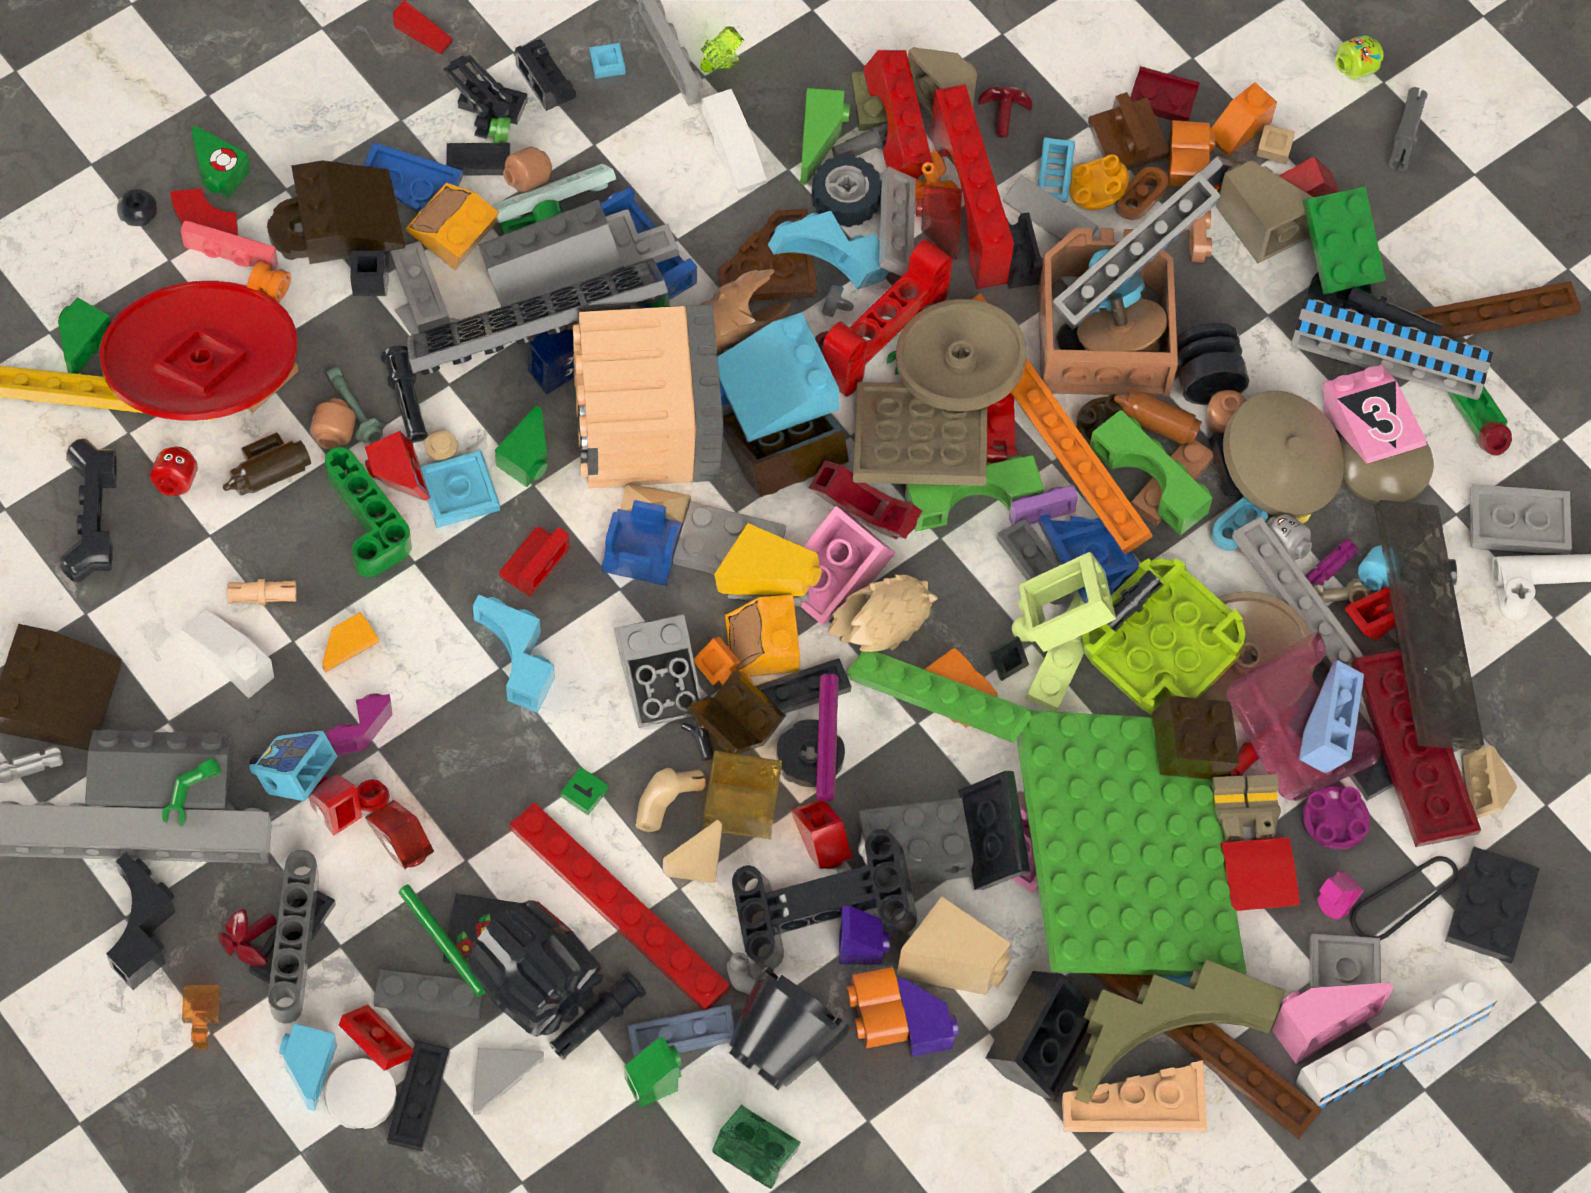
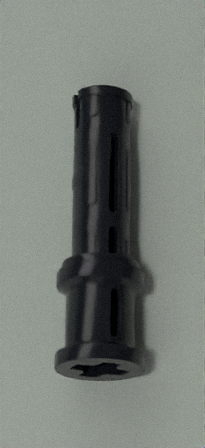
M401 345L393 346L381 353V360L386 364L389 373L387 382L389 387L395 390L407 438L412 443L421 442L428 437V433L425 429L414 388L417 378L416 373H413L409 364L408 347Z
M624 971L621 974L622 979L608 991L602 990L599 993V1001L553 1041L549 1042L550 1047L556 1049L554 1052L562 1060H565L571 1052L610 1018L621 1017L624 1014L623 1009L637 997L643 998L646 995L643 986L630 972Z

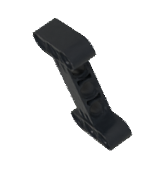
M876 829L865 840L867 866L772 891L769 880L756 867L746 865L738 868L732 877V887L747 956L762 969L765 965L771 969L778 967L784 958L781 933L841 918L842 906H852L861 911L878 908L881 920L893 932L898 934L910 932L917 923V911L904 851L899 841L888 830ZM891 843L890 850L887 853L877 855V851L882 844ZM898 875V880L894 886L890 888L884 887L888 877ZM758 879V883L753 890L745 891V887L750 880ZM905 908L904 916L901 919L891 921V916L896 909ZM759 911H764L763 919L757 924H752L753 916ZM765 944H771L769 953L763 957H758L759 949Z

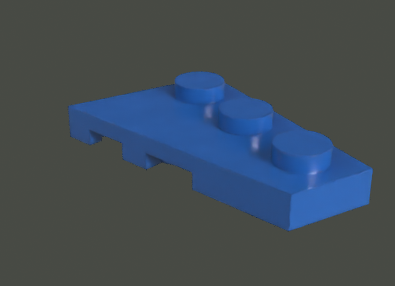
M373 142L363 165L389 169L395 198L417 214L421 212L445 183L459 187L463 178L462 170Z

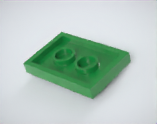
M1365 186L1303 200L1323 294L1386 280Z

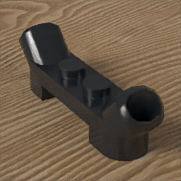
M86 438L75 440L66 452L67 462L85 478V485L79 486V504L84 505L83 515L77 516L78 535H82V539L60 557L61 570L73 582H82L93 571H111L113 560L112 540L109 531H101L103 488H116L117 485L116 450L97 449Z

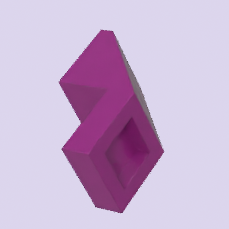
M374 693L366 695L363 699L356 700L359 725L340 724L333 729L326 730L327 739L337 756L365 751L393 715L390 694L381 695Z

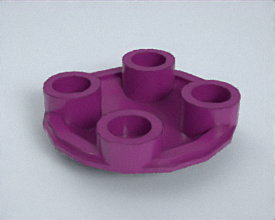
M1326 786L1310 794L1303 809V823L1309 835L1318 844L1329 849L1345 850L1354 847L1365 838L1369 831V811L1365 802L1361 799L1360 792L1354 787Z

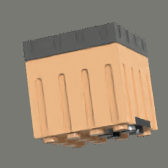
M713 305L686 306V308L678 306L579 312V325H573L574 383L576 387L581 477H588V489L626 486V484L639 486L689 483L692 480L693 482L720 481L723 417Z

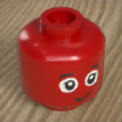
M183 447L165 448L158 453L150 472L151 482L164 495H183L192 486L198 471L197 461L191 452Z

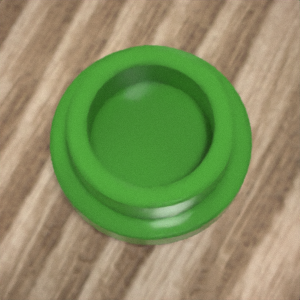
M491 117L488 136L494 137L493 143H499V141L507 143L510 117Z

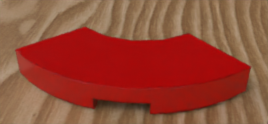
M202 188L170 191L173 209L182 224L184 221H190L238 236L236 212H226L213 207L205 199Z

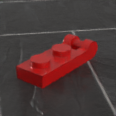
M1011 393L1000 401L987 406L986 462L991 464L993 462H1003L1010 457L1017 456L1014 397ZM993 446H1004V450H996Z

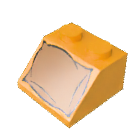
M445 183L405 230L418 241H421L425 247L451 268L456 270L495 226L499 212L475 192Z
M793 595L759 597L725 615L728 647L740 661L735 667L737 671L746 674L748 677L799 672L800 650Z

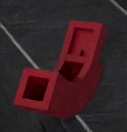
M827 460L824 461L808 487L834 507L837 506L848 512L862 524L896 540L898 537L903 539L908 537L909 533L915 529L917 520L923 512L914 504L893 498L867 483L853 482L852 472L842 465Z

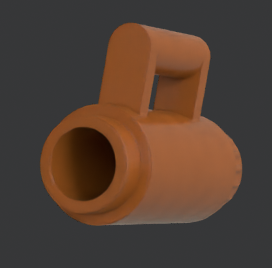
M1131 391L1129 396L1116 395L1114 397V401L1120 404L1123 412L1128 417L1135 418L1142 428L1181 445L1184 442L1192 445L1202 424V421L1195 419L1196 415L1147 393Z

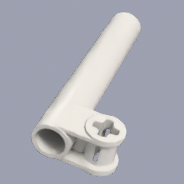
M1591 554L1494 557L1492 562V578L1496 586L1501 613L1511 620H1520L1526 617L1530 609L1529 603L1535 597L1536 590L1534 585L1591 582Z

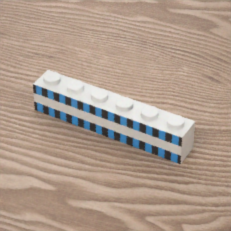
M1476 972L1302 1068L1295 1084L1302 1094L1317 1106L1323 1108L1489 1016L1497 1000L1479 973Z

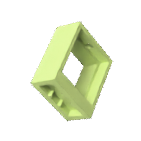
M1091 552L1019 584L1021 599L1018 600V604L1027 622L1023 624L1025 634L1029 641H1035L1043 652L1116 620L1105 570ZM1085 587L1088 598L1087 603L1045 621L1042 606Z

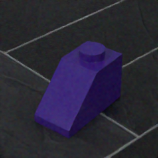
M842 906L839 927V964L881 965L883 952H889V931H883V921L879 917L852 906Z
M897 979L909 1029L907 1041L911 1057L952 1049L954 1037L959 1035L956 1016H949L947 1004L907 979Z

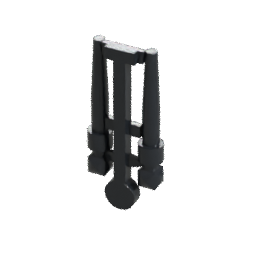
M471 55L467 57L461 56L451 61L450 65L443 69L458 90L466 97L468 104L474 110H477V114L481 118L490 114L488 104L493 106V114L496 117L503 118L509 114L508 104L513 102L512 95ZM467 63H470L473 66V68L485 81L484 83H482L478 79V77L468 68V66L466 65ZM458 68L475 88L470 90L452 71ZM478 93L484 96V101L477 95Z

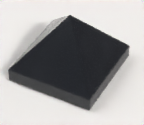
M1018 636L990 651L999 680L1001 681L1029 665L1020 637Z

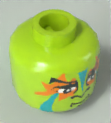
M1361 35L1340 44L1335 63L1338 70L1344 73L1346 77L1352 80L1359 79L1378 71L1384 57L1383 50L1377 40L1367 35Z

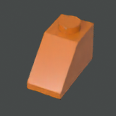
M1254 82L1231 101L1210 129V133L1216 134L1215 145L1228 157L1262 131L1265 124L1269 125L1272 123L1277 101Z

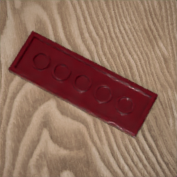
M1416 647L1354 658L1351 661V666L1353 669L1364 674L1361 694L1415 847L1478 835L1481 827Z

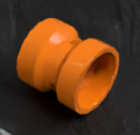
M258 261L250 273L247 287L264 292L277 302H280L290 286L291 274L282 269L272 270L270 264Z

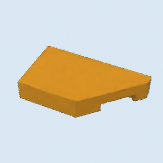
M361 612L331 629L322 662V668L325 673L379 643L377 634Z

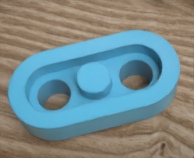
M1246 497L1242 498L1214 523L1211 533L1213 543L1225 551L1238 549L1239 546L1233 538L1227 539L1223 537V534L1227 533L1232 536L1235 530L1255 520L1248 519L1245 516L1246 514H1252L1255 516V519L1261 516L1266 522L1269 513L1253 505Z

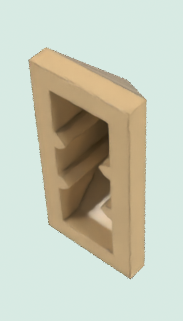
M626 484L620 509L632 512L634 500L666 507V519L681 522L683 527L691 496Z
M1490 745L1463 755L1466 787L1477 819L1503 810L1518 787L1495 747Z
M716 820L664 857L663 873L667 877L715 883L722 836L721 822Z

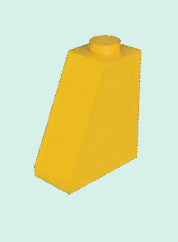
M747 523L714 576L718 592L722 594L805 596L811 586L814 587L818 583L822 569L820 568L818 553Z

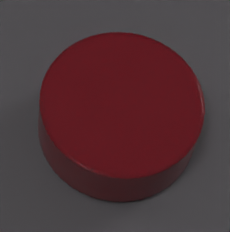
M1497 421L1484 425L1478 435L1480 448L1494 456L1506 452L1512 442L1511 430L1506 425Z

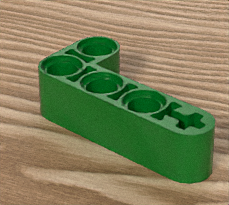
M344 447L331 449L325 456L327 479L367 532L358 538L352 546L354 568L360 576H377L410 554L412 550L410 528L355 455ZM357 489L366 490L361 494L352 493ZM375 513L384 514L382 517L379 518L371 517ZM394 537L403 538L399 542L389 541L391 538ZM366 554L375 555L371 559L361 558L363 555Z

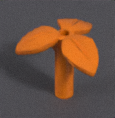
M933 150L931 152L933 163L927 162L922 166L926 181L916 180L915 200H927L932 190H936L939 200H954L960 194L959 187L952 180H939L946 173V165L942 156Z

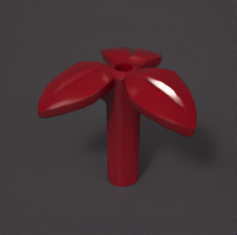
M998 85L996 86L997 88L993 87L984 91L979 97L978 104L982 105L999 100L996 136L1007 138L1012 103L1015 102L1030 111L1033 105L1031 98L1025 92L1020 91L1018 87Z
M241 909L228 919L225 926L228 934L224 932L219 933V942L229 956H232L236 950L237 956L242 962L252 966H263L268 963V959L258 949L250 946L249 943L276 925V918L271 913H267L248 926L247 912L245 909Z

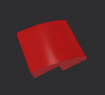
M1289 837L1221 843L1227 884L1230 888L1231 906L1236 911L1300 905L1296 870Z

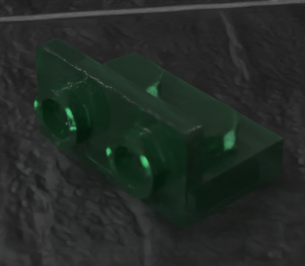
M740 1105L720 1129L712 1152L755 1181L772 1189L777 1182L780 1172L798 1151L801 1142L743 1105Z

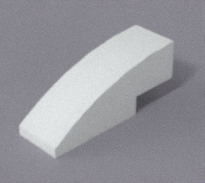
M732 89L702 98V114L714 136V146L737 193L766 184L767 178L758 151Z

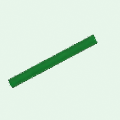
M409 884L403 886L398 891L401 898L475 995L480 997L485 994V990L470 973L467 959L412 887Z

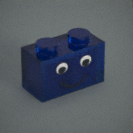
M566 329L551 335L548 334V331L537 335L533 341L528 342V371L546 395L574 378V337L572 329Z

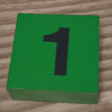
M580 767L560 792V796L586 815H589L608 792L609 787L606 783Z

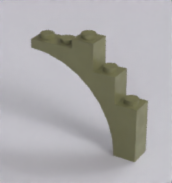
M1207 959L1202 971L1194 969L1188 987L1154 974L1150 986L1143 983L1136 1002L1102 989L1098 1000L1091 998L1084 1016L1085 1019L1090 1020L1087 1033L1092 1034L1085 1054L1091 1056L1087 1068L1080 1065L1073 1082V1086L1078 1087L1075 1100L1089 1104L1100 1081L1120 1058L1138 1044L1162 1032L1186 1025L1221 1023L1241 1025L1269 1033L1286 990Z

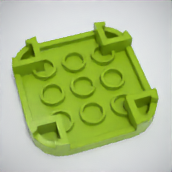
M1163 558L1155 560L1146 559L1138 565V570L1111 595L1114 605L1122 597L1120 593L1124 589L1128 591L1147 570H1150L1164 585L1143 605L1144 609L1140 613L1136 611L1117 632L1105 624L1082 635L1084 654L1092 665L1138 707L1150 715L1169 695L1200 698L1237 661L1243 652L1246 633L1243 618L1236 608L1232 611L1188 572L1186 564L1177 558H1174V560Z

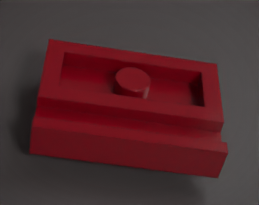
M1140 66L1130 99L1131 102L1147 97L1155 116L1171 121H1189L1200 82Z

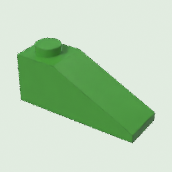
M807 88L800 180L802 185H807L832 149L831 147L834 146L840 137L842 122H849L850 104L844 103V91Z

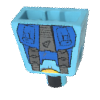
M323 731L278 736L263 755L252 756L249 767L251 773L258 777L269 795L305 801L338 756Z

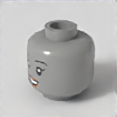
M1283 514L1278 517L1274 516L1266 523L1294 561L1303 559L1308 555L1312 547L1310 542L1311 531L1308 526L1289 514Z

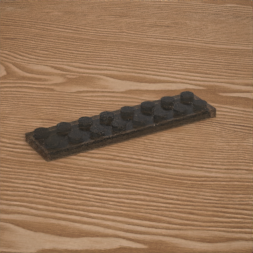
M1380 500L1374 507L1383 556L1386 561L1387 578L1418 746L1479 750L1484 745L1439 507L1438 505Z

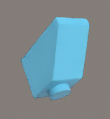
M294 1023L291 1033H285L283 1036L279 1054L283 1055L285 1068L307 1109L315 1111L337 1048L335 1034Z

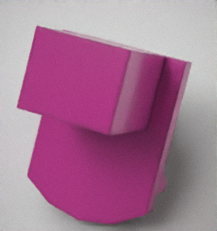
M1339 871L1334 877L1328 878L1319 890L1321 893L1318 897L1319 906L1325 915L1332 919L1340 920L1349 914V910L1364 892V889L1346 872Z

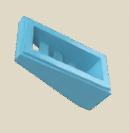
M1044 137L1038 186L1044 189V186L1063 188L1062 194L1048 193L1063 203H1067L1075 141ZM1049 153L1067 155V159L1050 158L1048 155ZM1047 164L1066 167L1065 170L1049 169ZM1052 175L1064 177V182L1046 180L1045 176Z

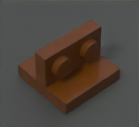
M1128 92L1116 95L1112 109L1089 116L1088 124L1102 157L1104 158L1111 154L1116 155L1120 162L1126 166L1127 170L1169 157V147L1147 97L1131 102Z

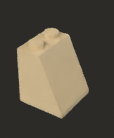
M941 896L902 947L897 975L908 980L986 995L992 986L998 988L1008 975L1009 971L1006 968L1012 960L1009 957L1011 943Z

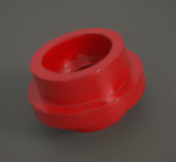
M366 780L357 787L360 806L363 811L373 812L380 810L389 801L390 794L388 788L378 780Z

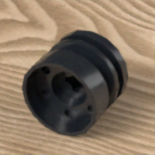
M1207 323L1189 328L1177 336V368L1180 371L1178 378L1182 395L1186 401L1193 404L1208 405L1211 398L1220 391L1234 390L1242 393L1248 387L1250 379L1246 363L1241 356L1243 350L1235 327L1226 323Z

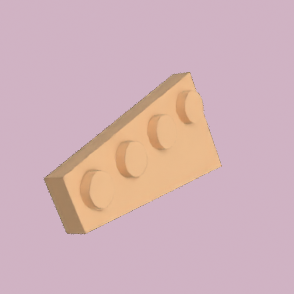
M1203 1060L1177 1069L1174 1067L1163 1069L1159 1073L1140 1077V1075L1129 1077L1125 1081L1118 1083L1100 1084L1089 1104L1075 1100L1078 1090L1063 1093L1062 1096L1063 1132H1205L1207 1129Z

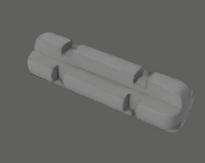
M59 747L45 748L44 753L36 751L13 758L11 763H8V761L0 762V783L11 781L13 776L16 775L18 778L43 771L45 766L53 768L62 765L63 758Z

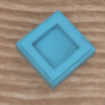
M620 43L589 47L595 79L626 74Z

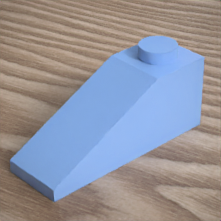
M1338 660L1333 662L1304 729L1299 760L1327 774L1351 759L1364 679L1363 673Z

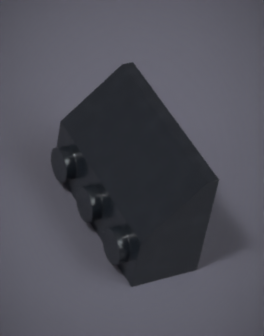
M1032 971L985 1058L1006 1079L1048 1101L1055 1102L1091 1035L1087 1033L1090 1020L1084 1018L1090 1002L1063 974Z

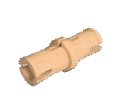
M258 579V582H228L227 584L229 588L227 589L228 604L259 602V605H266V602L297 601L296 580L266 582L265 579Z

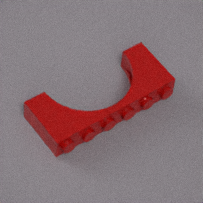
M966 84L936 89L930 135L935 151L942 157H952L959 176L968 221L969 266L976 289L1007 284L1014 241Z

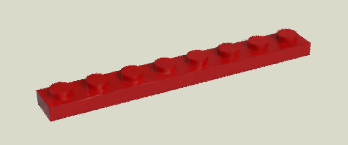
M535 802L509 824L510 830L701 1010L713 1007L730 990V984Z

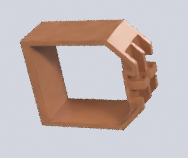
M1075 228L1044 254L1038 287L1040 377L1052 394H1118L1129 396L1131 391H1136L1138 393H1147L1151 396L1170 397L1178 365L1174 262L1173 257L1165 250L1138 272L1142 276L1143 281L1159 294V305L1167 315V326L1161 335V352L1053 350L1052 284L1062 276L1081 277L1089 270L1090 260L1095 253L1104 249L1111 250L1120 241H1114L1113 228H1101L1099 241H1092V228ZM1124 229L1123 238L1134 229Z

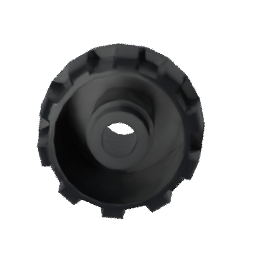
M528 900L521 904L517 903L496 917L476 939L470 949V957L467 960L470 973L492 1001L527 1033L535 1037L550 1035L559 1030L562 1022L569 1023L578 1016V1008L584 1002L592 1000L595 996L592 989L602 982L604 976L600 970L602 968L600 962L578 935L540 902L535 900Z

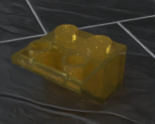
M714 751L704 809L703 830L716 820H719L722 824L723 833L771 840L782 761Z

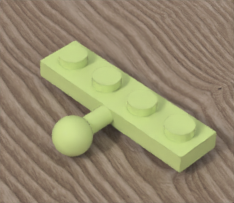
M1076 591L1067 612L1085 604L1078 591ZM1024 615L1014 620L1012 633L1014 637H1020L1022 642H1028L1029 639L1023 628V624L1027 623ZM1082 635L1048 650L1025 697L1026 700L1049 711H1057L1084 654Z

